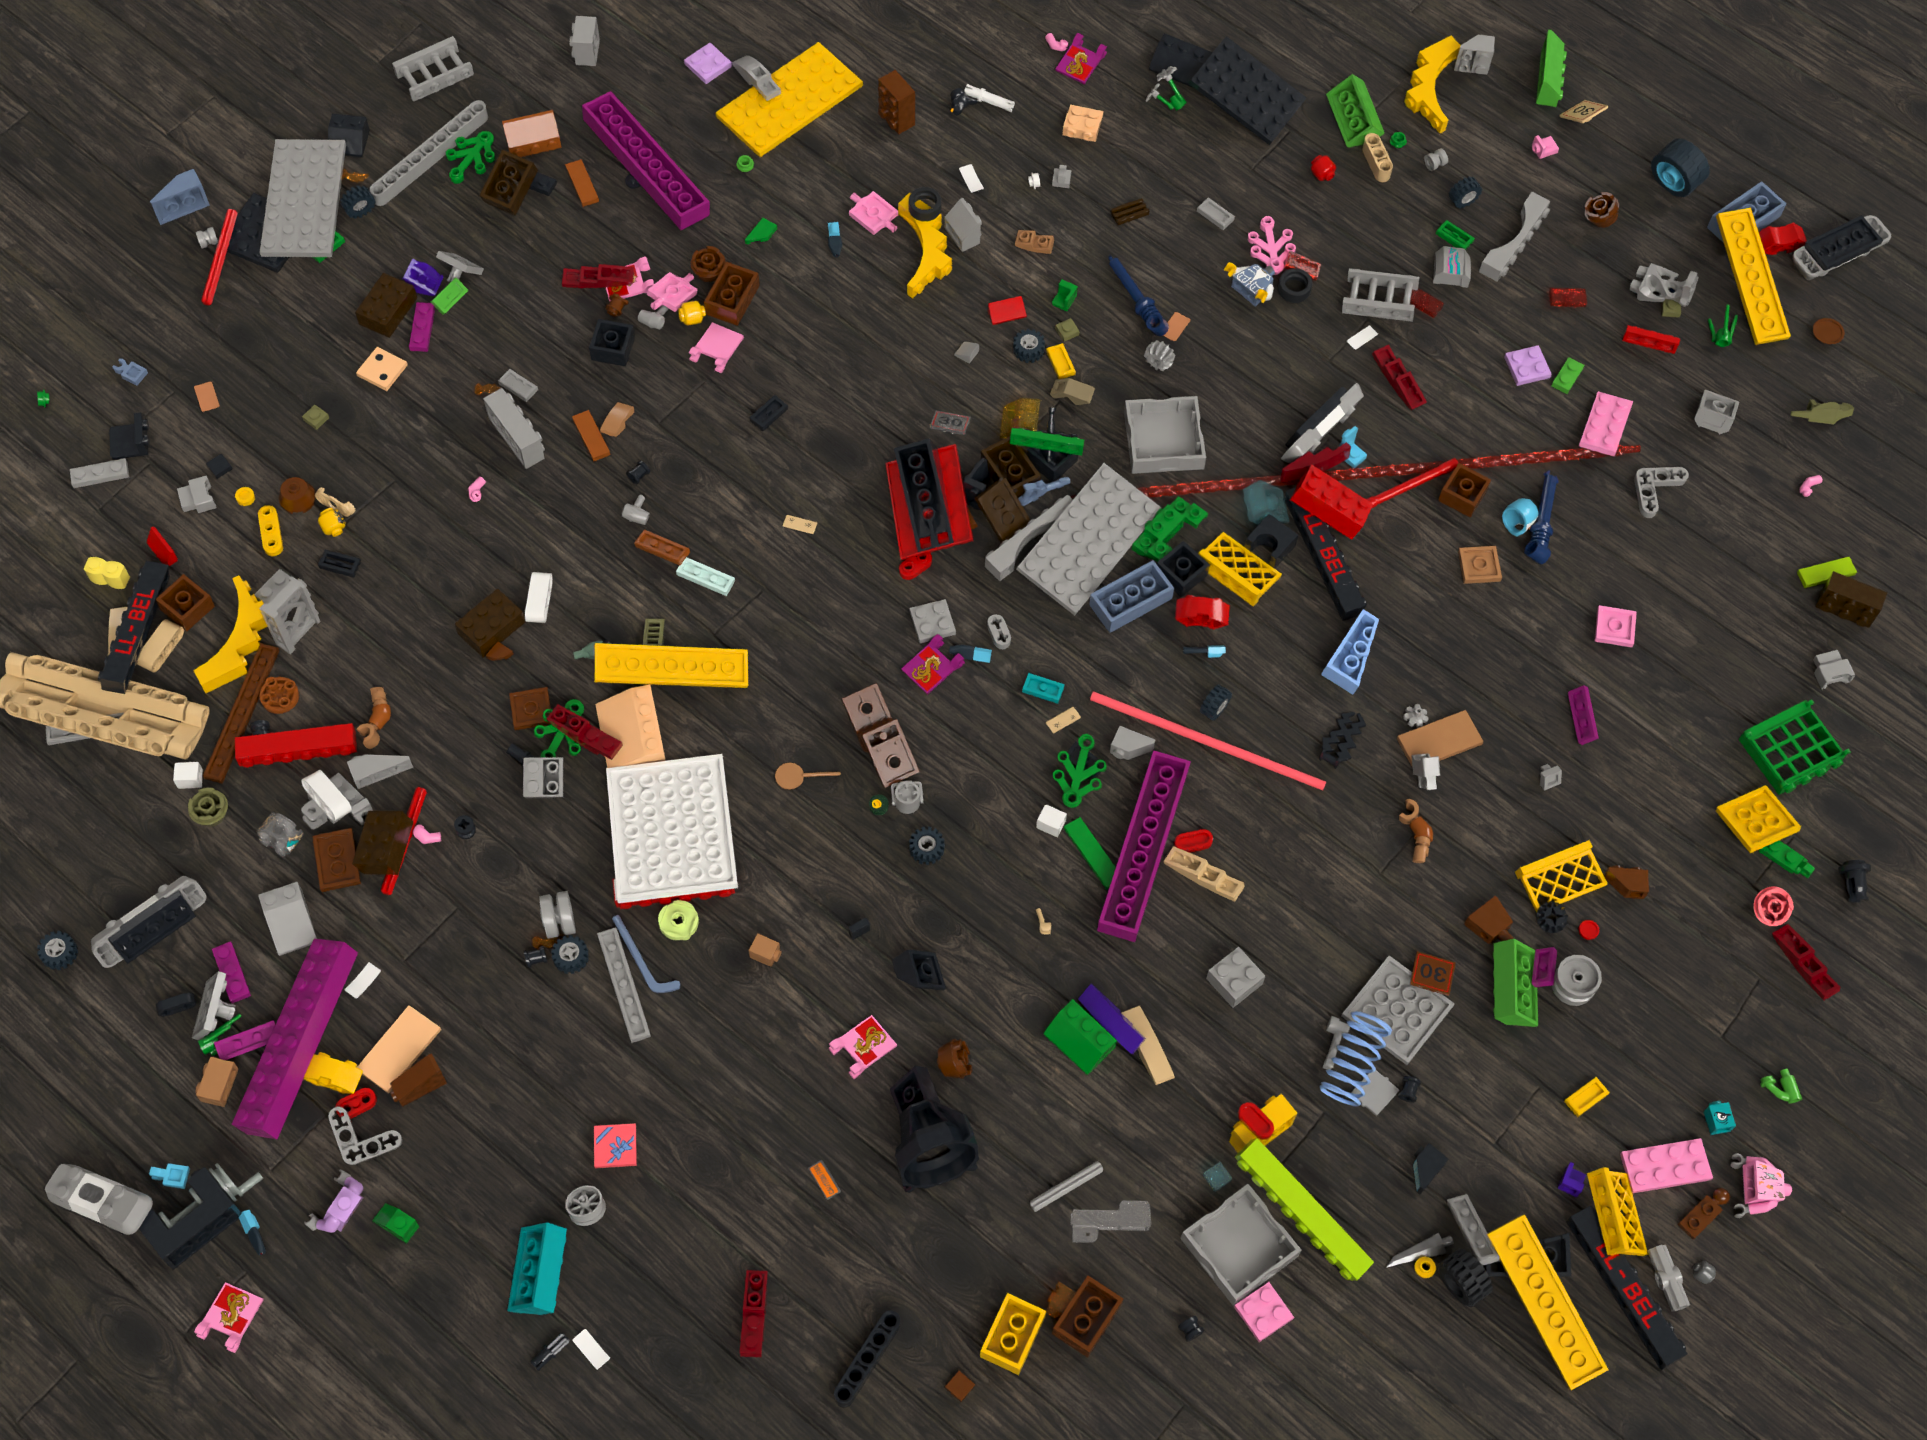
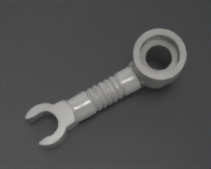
M1334 1016L1330 1017L1326 1031L1334 1035L1323 1068L1331 1070L1334 1066L1331 1058L1336 1057L1337 1046L1341 1041L1342 1034L1348 1033L1350 1029L1348 1024L1339 1021L1340 1019Z

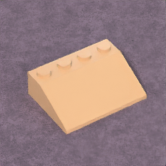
M650 684L630 688L595 704L600 730L618 739L623 744L612 760L605 757L607 768L666 761Z

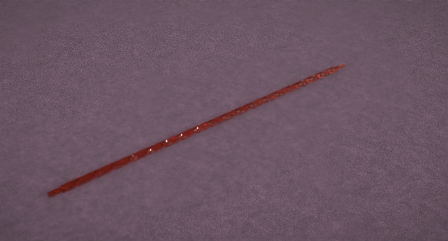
M1618 445L1615 456L1640 452L1641 447L1640 445ZM1586 448L1485 458H1467L1457 461L1458 464L1477 469L1524 463L1567 461L1580 458H1601L1610 455ZM1449 460L1323 472L1337 481L1375 478L1386 475H1409L1425 473ZM1281 475L1261 478L1252 477L1209 481L1205 483L1162 485L1149 488L1140 487L1137 489L1148 498L1162 495L1173 496L1219 490L1263 488L1275 485H1297L1300 479L1282 482ZM1070 495V497H1071L1072 499H1074V498L1077 496V495Z

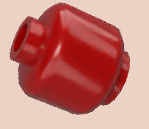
M1319 155L1311 162V172L1319 181H1329L1335 176L1336 165L1327 155Z

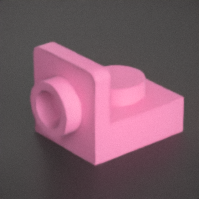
M1537 135L1532 144V150L1539 159L1556 154L1559 150L1551 136L1541 139Z

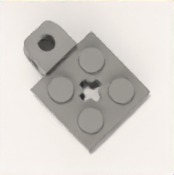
M340 773L329 779L348 800L351 807L364 799ZM308 794L310 801L302 807L301 812L304 814L303 821L311 829H316L328 821L327 818L333 824L341 819L332 821Z

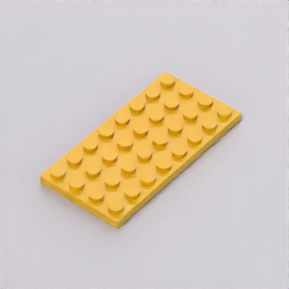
M818 42L771 74L772 80L781 89L780 95L766 101L753 86L718 110L716 117L754 153L762 157L861 88L863 81Z

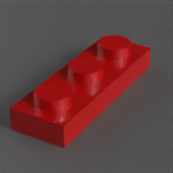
M1628 325L1622 341L1675 354L1680 338Z

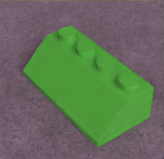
M1552 30L1547 31L1541 50L1536 104L1556 107L1558 100H1562L1563 90L1560 89L1564 84L1562 74L1565 71V64H1563V61L1566 59L1567 51H1564V43Z
M1351 74L1326 94L1348 148L1363 145L1365 136L1369 133H1375L1379 137L1384 134L1362 79Z
M1516 939L1494 943V1016L1496 1020L1506 1025L1537 1027V987L1532 985L1535 950Z

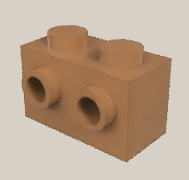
M210 1057L209 1062L204 1065L203 1078L196 1086V1096L204 1103L225 1107L238 1072L236 1064L231 1061Z

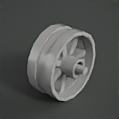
M587 1185L573 1190L568 1195L565 1208L572 1222L580 1226H587L596 1223L603 1217L606 1211V1203L599 1189Z

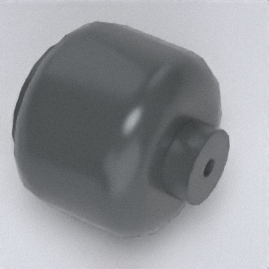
M1700 1261L1693 1266V1276L1698 1281L1707 1284L1715 1278L1716 1269L1707 1261Z

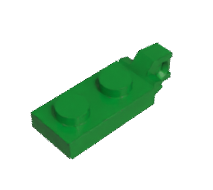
M1780 840L1759 850L1761 854L1791 874L1800 873L1809 878L1815 870L1807 862L1806 858Z

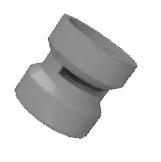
M1440 148L1434 153L1425 155L1424 162L1426 167L1433 171L1438 166L1446 165L1448 163V156Z
M213 227L207 228L206 231L200 230L196 232L202 249L206 248L209 244L216 245L218 243Z

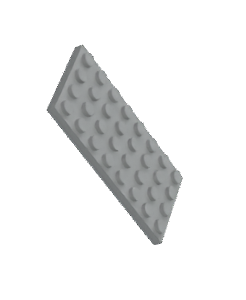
M275 139L260 247L261 257H332L346 149L345 140Z
M1103 463L1016 570L1075 616L1090 598V595L1094 593L1145 529V524L1149 520L1152 521L1161 507Z

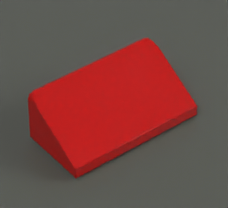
M1022 296L989 303L988 314L992 325L1025 318L1026 311Z
M151 527L147 539L148 546L162 564L171 566L178 561L176 554L155 527Z

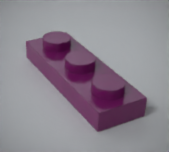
M416 303L409 344L410 351L428 352L435 306L432 303Z
M1583 685L1569 691L1568 696L1578 743L1584 745L1599 739L1588 687Z
M230 941L213 948L212 951L219 971L226 973V991L230 1002L235 1003L250 997L251 993L232 942Z
M274 1020L214 1042L219 1058L228 1060L267 1045L275 1027Z

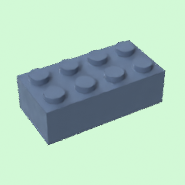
M1760 182L1713 214L1707 228L1723 242L1716 215L1718 213L1751 208L1759 232L1781 216L1786 203L1767 185Z
M1154 560L1092 593L1089 605L1109 633L1171 600L1174 587Z

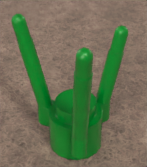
M1726 305L1724 328L1719 329L1717 333H1715L1712 320L1708 319L1712 342H1715L1719 347H1726L1732 343V336L1738 315L1734 316L1729 332V305Z
M238 1014L209 1035L198 1040L200 1048L205 1055L211 1053L212 1056L218 1054L214 1042L218 1041L217 1037L231 1028V1024L241 1018V1014Z

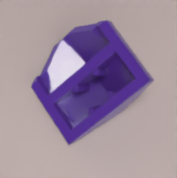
M412 259L402 279L406 283L413 285L416 293L434 297L444 277L425 262Z

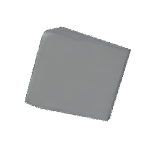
M963 342L954 356L970 364L979 352V344Z

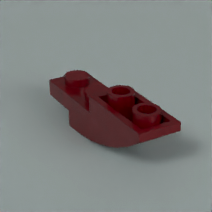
M559 704L546 718L549 723L563 734L596 755L600 753L612 760L623 746L622 742L595 728L590 725L588 720Z
M746 1270L740 1357H762L768 1271Z

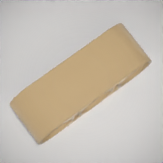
M1369 133L1365 136L1362 148L1363 153L1376 180L1387 182L1390 179L1393 164L1380 137L1375 133Z
M167 619L163 620L142 648L137 665L151 672L158 671L181 640L184 628Z

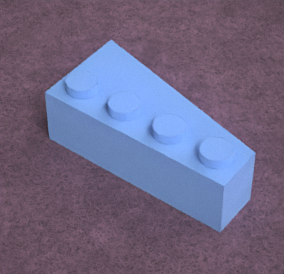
M1363 609L1321 673L1322 676L1352 695L1359 687L1379 619Z

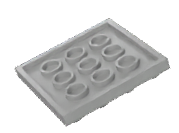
M1388 956L1341 1016L1347 1021L1357 1022L1352 1018L1351 1012L1358 1011L1372 1015L1387 1023L1392 1028L1391 1035L1382 1037L1386 1043L1384 1049L1408 1065L1455 1004L1442 994L1410 985L1412 972L1391 956ZM1355 1015L1356 1017L1365 1021L1366 1023L1385 1029L1383 1026H1381L1380 1024L1371 1019ZM1366 1034L1376 1043L1382 1045V1043L1376 1037H1374L1373 1035Z

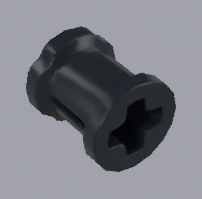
M640 460L631 471L628 470L626 472V475L631 482L637 485L640 479L651 471Z
M543 946L536 950L523 951L528 968L540 962L548 963Z
M1404 1076L1402 1092L1399 1093L1398 1097L1403 1101L1414 1103L1417 1100L1416 1092L1417 1088L1421 1085V1081L1415 1077Z

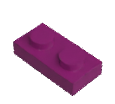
M1554 947L1535 950L1532 985L1534 987L1554 985L1557 950Z

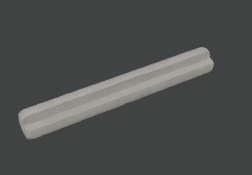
M1096 1161L1030 1201L1031 1208L1037 1212L1102 1173V1165Z

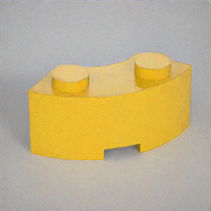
M319 1052L318 1055L313 1054L304 1075V1080L316 1086L336 1090L342 1094H353L363 1070L357 1068V1064L352 1061L346 1060L342 1062L330 1058L328 1054Z

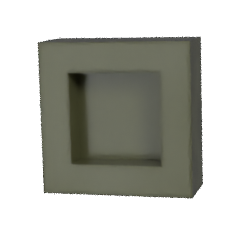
M1665 299L1661 302L1662 316L1680 317L1681 305L1674 300Z
M1071 318L1055 325V329L1063 342L1079 336L1080 331Z
M314 405L302 418L317 430L329 419V416L318 406Z

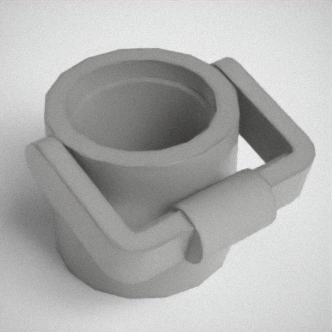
M909 780L892 784V806L896 805V808L905 814L914 813L920 804L923 803L922 783Z

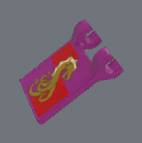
M1077 33L1072 45L1055 71L1085 85L1100 60L1106 56L1107 51L1105 50L1107 46L1100 44L1096 53L1082 47L1084 35Z
M936 634L930 643L901 669L927 695L953 671L965 664L964 658L959 653L952 661H949L938 650L944 644L943 638L939 634Z

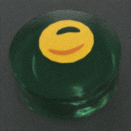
M883 795L873 796L869 801L870 811L875 815L886 813L889 808L888 799Z

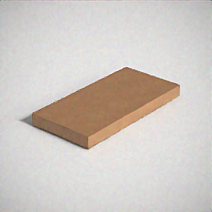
M1466 710L1397 737L1411 766L1412 755L1428 753L1430 757L1439 756V761L1483 744V740Z

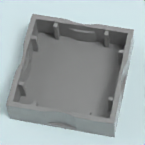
M1197 396L1173 397L1164 400H1125L1124 418L1132 474L1204 469L1206 453L1203 435L1200 430V412Z
M1249 1184L1225 1200L1217 1210L1205 1215L1186 1229L1181 1236L1183 1243L1233 1306L1295 1260L1301 1252L1300 1247L1284 1227L1272 1217L1267 1206Z

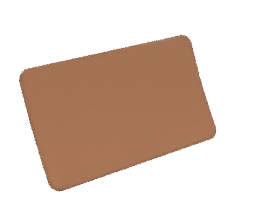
M1175 312L1168 321V332L1163 336L1176 341L1190 322V319Z
M211 381L194 386L202 412L219 407Z

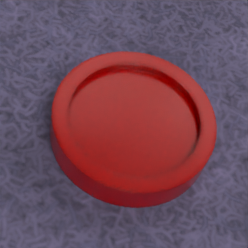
M1585 920L1579 926V934L1584 939L1593 940L1599 934V927L1594 921Z

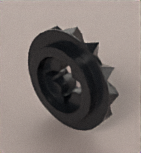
M1550 901L1539 907L1536 915L1537 923L1545 932H1560L1568 924V915L1566 914L1565 907H1562L1559 903ZM1551 911L1553 915L1559 916L1554 922L1552 919L1546 918L1551 915Z

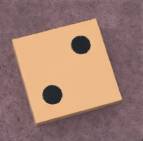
M376 347L356 374L358 377L388 391L408 365L406 361Z

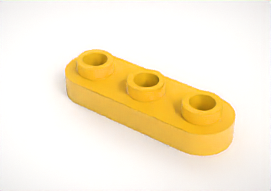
M263 506L258 511L263 548L267 555L277 556L283 551L278 513L273 506Z

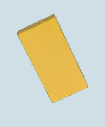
M1063 343L1046 348V353L1058 379L1076 374Z
M1595 1077L1566 1098L1564 1102L1579 1117L1605 1098L1610 1092Z

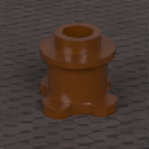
M614 293L613 296L610 295L609 299L611 301L605 308L609 315L616 317L621 316V310L629 302Z

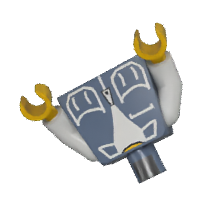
M1229 262L1223 269L1229 272V277L1233 275L1231 287L1255 307L1260 301L1264 303L1272 298L1274 290L1272 276L1275 274V271L1271 266L1262 269L1258 264L1238 268Z

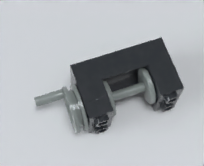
M218 1163L215 1164L217 1167L215 1170L209 1168L208 1171L206 1167L198 1169L187 1180L193 1187L189 1189V1192L195 1201L171 1220L163 1212L157 1214L151 1208L139 1230L162 1260L174 1270L239 1219L242 1213L234 1204L237 1201L235 1196L239 1195L242 1197L245 1192L261 1181L263 1177L259 1172L237 1188Z

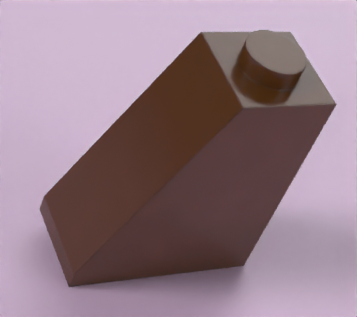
M432 1053L390 1083L393 1089L390 1091L394 1102L399 1101L403 1107L447 1084Z

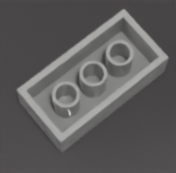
M503 388L484 397L489 420L525 469L545 459L543 454L545 448L541 443V435L538 431L534 432L530 420L523 417L522 409L519 406H515L511 394H506Z

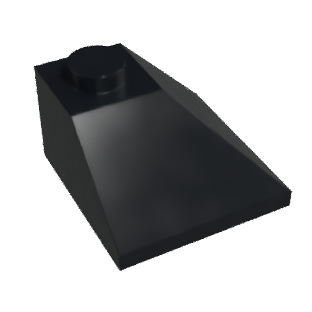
M906 950L892 959L894 971L898 979L915 988L943 991L946 989L935 952Z

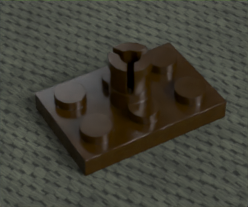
M1005 477L1000 478L974 498L1001 543L1012 538L1016 531L1022 530L1031 521Z

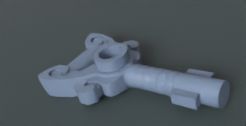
M1064 477L1045 484L1043 480L1024 484V495L1019 497L1018 500L1022 506H1025L1032 501L1038 500L1047 491L1070 484L1069 477Z

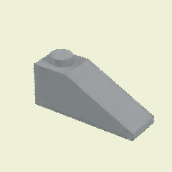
M363 755L356 756L347 761L358 789L413 768L409 756Z

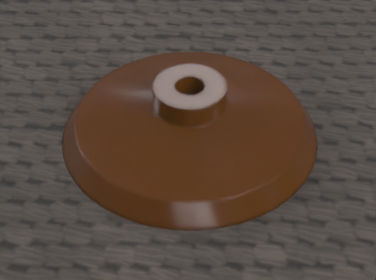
M1821 318L1813 325V333L1822 343L1836 344L1844 338L1845 331L1843 326L1834 319Z

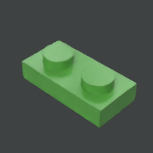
M454 278L431 303L444 315L468 289L457 278Z
M1568 358L1553 381L1552 387L1568 394L1585 365Z

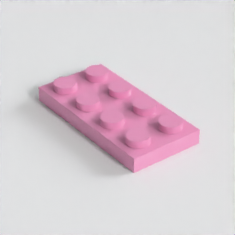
M1598 391L1579 447L1615 457L1633 401Z
M1701 1138L1620 1153L1632 1193L1713 1179Z

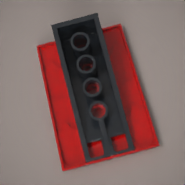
M925 439L894 448L896 460L887 462L886 470L901 560L973 541L957 445L953 444L937 448L930 439Z

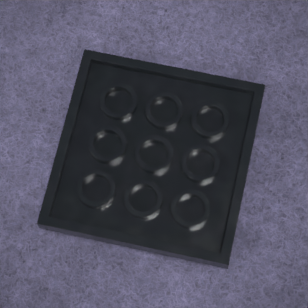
M253 193L237 215L227 252L279 273L289 257H261L260 247L267 198Z

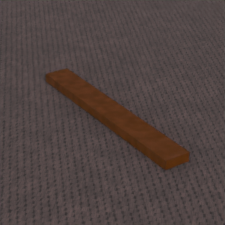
M260 643L203 774L204 779L223 784L235 756V737H243L259 700L260 690L269 677L280 650L278 647Z

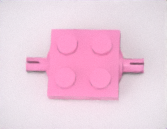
M874 191L863 198H860L856 193L850 196V199L856 205L849 211V216L870 233L875 235L884 227H887L892 232L897 230V226L891 221L898 216V210Z
M669 272L650 287L647 295L655 300L651 303V308L656 310L659 306L664 305L676 312L678 308H681L682 303L691 300L697 295V288L689 283L694 279L693 274L688 273L684 278H681Z

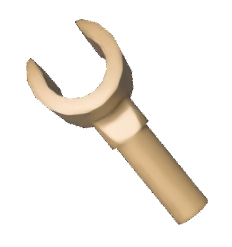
M1036 909L1040 923V933L1051 934V922L1044 923L1041 909Z

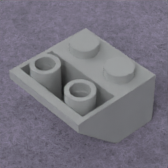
M1477 35L1462 44L1458 52L1454 71L1487 75L1494 54L1495 37Z
M961 198L945 216L944 228L962 252L980 244L981 219L978 215L974 214L971 205L966 203L964 198Z
M524 758L523 797H563V758Z

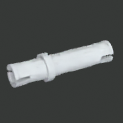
M969 84L966 85L964 90L966 95L976 98L979 102L984 101L1012 112L1015 104L1014 101L989 93L984 88L979 89Z

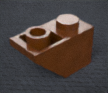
M1621 866L1608 867L1604 874L1605 879L1624 898L1645 899L1649 893L1648 870H1643L1640 867L1622 868Z

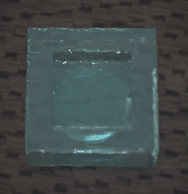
M1221 1162L1203 1173L1204 1178L1214 1192L1232 1181V1177Z

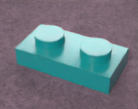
M1028 673L1022 692L1058 704L1065 684Z

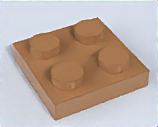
M1496 546L1459 548L1458 554L1464 584L1501 582L1502 575Z

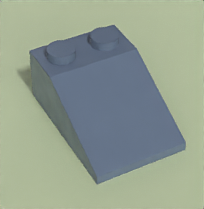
M194 169L177 175L150 201L160 225L210 206Z

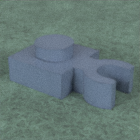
M119 358L118 360L122 365L121 367L113 365L114 371L117 374H121L122 379L136 386L148 374L145 368L134 362L127 365L124 359Z

